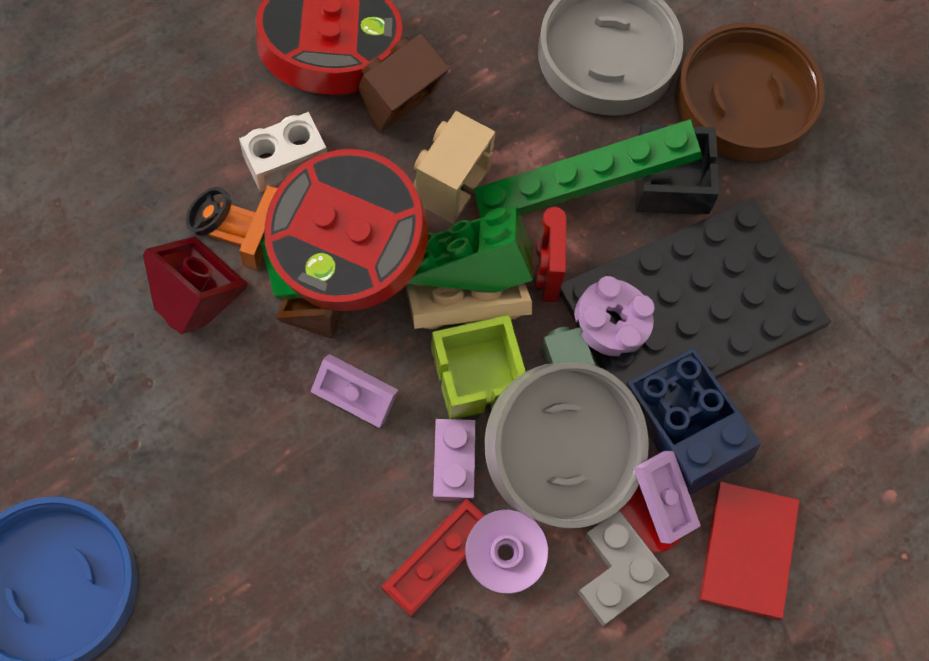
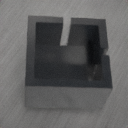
M642 124L638 136L671 125ZM693 127L702 159L635 179L636 211L710 214L719 196L718 164H714L717 159L716 127Z

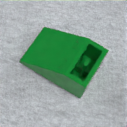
M517 206L507 209L502 207L496 208L488 212L485 217L471 222L469 220L459 221L448 230L437 234L428 233L427 247L422 262L407 284L496 293L532 281L533 243Z

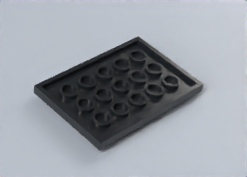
M754 198L562 283L559 293L578 328L580 327L579 319L577 322L575 321L574 313L579 298L590 285L599 282L605 276H611L631 284L653 301L655 307L652 314L654 319L653 330L649 338L638 350L632 353H621L620 356H608L588 345L600 368L616 376L625 385L628 381L693 347L714 377L718 379L827 327L831 322ZM606 311L611 315L610 322L616 324L619 320L622 321L617 312Z

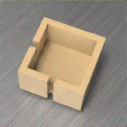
M455 111L448 122H441L433 138L435 142L429 151L424 149L419 154L414 165V170L417 171L414 187L417 188L425 209L455 224L471 199V195L460 190L461 186L475 193L474 188L479 187L491 169L493 155L491 151L494 147L495 131L458 111Z

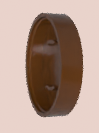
M734 23L713 29L694 43L685 57L677 79L675 97L682 121L691 119L693 127H716L717 154L738 161L762 162L788 154L805 140L821 113L824 104L825 86L817 62L811 53L795 38L767 25Z

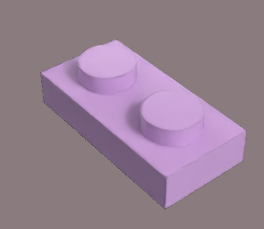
M329 354L321 363L311 392L380 428L388 417L398 389Z
M436 419L434 501H464L467 498L470 502H473L476 420Z
M663 451L633 468L660 542L671 544L701 526L674 451Z

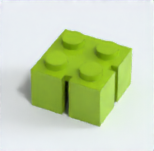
M509 315L432 332L431 351L439 381L442 380L441 389L449 419H461L482 414L485 412V407L490 404L492 409L505 388L518 376L526 372Z

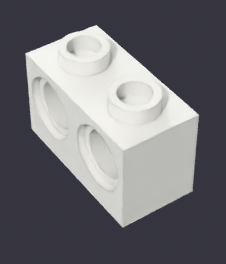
M309 112L299 116L292 115L286 117L281 123L265 129L258 128L252 130L246 136L239 138L243 157L260 192L265 191L267 185L271 187L280 185L298 166L315 156L327 152L326 146ZM299 140L307 141L303 145L293 144L294 142ZM265 153L272 154L271 157L266 159L259 158L260 155Z

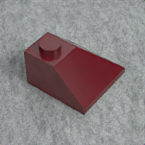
M196 236L147 248L143 253L154 310L166 320L171 328L177 330L181 335L206 326L238 297L248 285L244 279Z

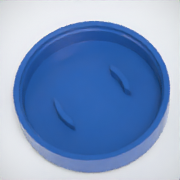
M41 497L21 502L0 513V661H90L102 653L118 637L125 627L135 604L138 572L135 557L128 541L114 523L101 511L75 499Z

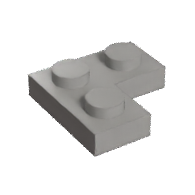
M620 511L599 523L585 535V538L609 569L580 589L578 594L602 626H605L670 576Z

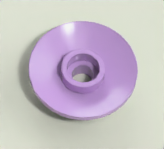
M498 510L485 515L470 531L465 547L466 561L470 572L482 586L497 593H517L532 586L544 572L548 560V544L542 529L533 519L518 511ZM499 547H510L513 553L512 558L507 561L502 560L498 556Z

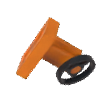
M267 185L256 212L231 205V196L223 188H209L201 193L191 204L186 215V226L195 235H208V237L241 247L239 252L243 267L258 271L264 257L260 243L264 236L266 214L273 195L278 188ZM223 194L224 201L218 205L215 202L214 195ZM206 201V205L201 210L200 219L194 225L195 215L200 206Z

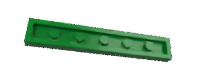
M690 119L474 188L481 218L485 217L493 209L501 207L507 209L513 206H517L520 215H524L702 159V155Z

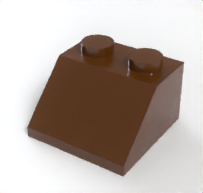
M419 34L411 41L408 37L403 38L390 50L392 55L384 61L376 58L362 70L363 77L358 89L374 127L379 133L432 95L449 70V67L422 34Z

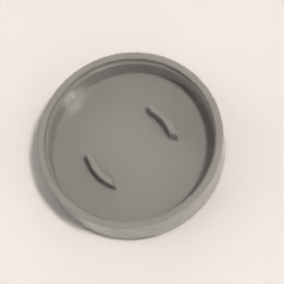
M554 0L544 16L538 43L540 68L551 88L565 101L581 110L608 116L635 113L658 101L670 88L683 53L681 26L676 15L664 0Z
M586 363L545 364L518 376L505 388L494 404L485 432V457L488 471L495 487L504 500L516 511L537 522L561 528L591 526L618 512L629 501L639 486L633 468L648 459L647 425L636 398L616 376L602 368Z

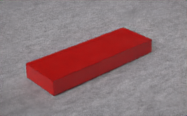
M466 498L381 586V589L409 617H412L466 561L465 547L469 533L474 525L485 515Z

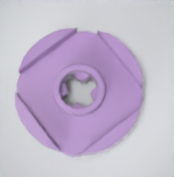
M605 276L585 290L576 304L574 315L575 321L577 322L579 319V325L583 330L581 336L590 347L608 356H620L621 353H632L638 350L649 338L653 330L654 319L652 314L655 307L653 301L648 296L643 295L631 284L611 276ZM606 311L617 312L622 321L619 320L616 324L610 322L611 315Z

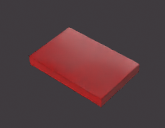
M720 482L717 485L698 602L777 621L782 620L800 500Z

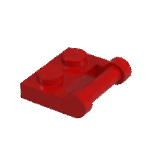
M550 207L544 212L542 219L544 232L536 245L539 265L536 267L535 287L542 288V302L557 303L566 267V214L558 207Z

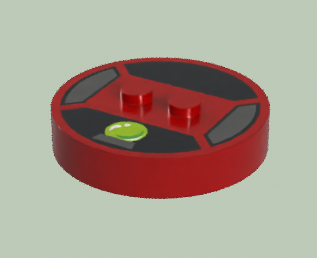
M263 0L256 15L257 51L266 68L288 85L318 94L339 95L355 93L359 91L358 86L363 77L362 70L374 59L379 58L381 61H384L392 55L390 50L402 39V20L398 9L391 0Z
M358 149L335 150L320 154L304 162L293 170L280 184L273 195L266 214L264 229L265 245L276 272L304 300L328 310L356 311L370 308L386 301L398 293L411 280L422 262L427 247L428 220L425 207L413 183L395 163L369 151Z

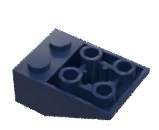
M694 347L628 381L626 384L641 407L647 429L659 454L663 451H674L689 495L751 462L761 445L760 440Z

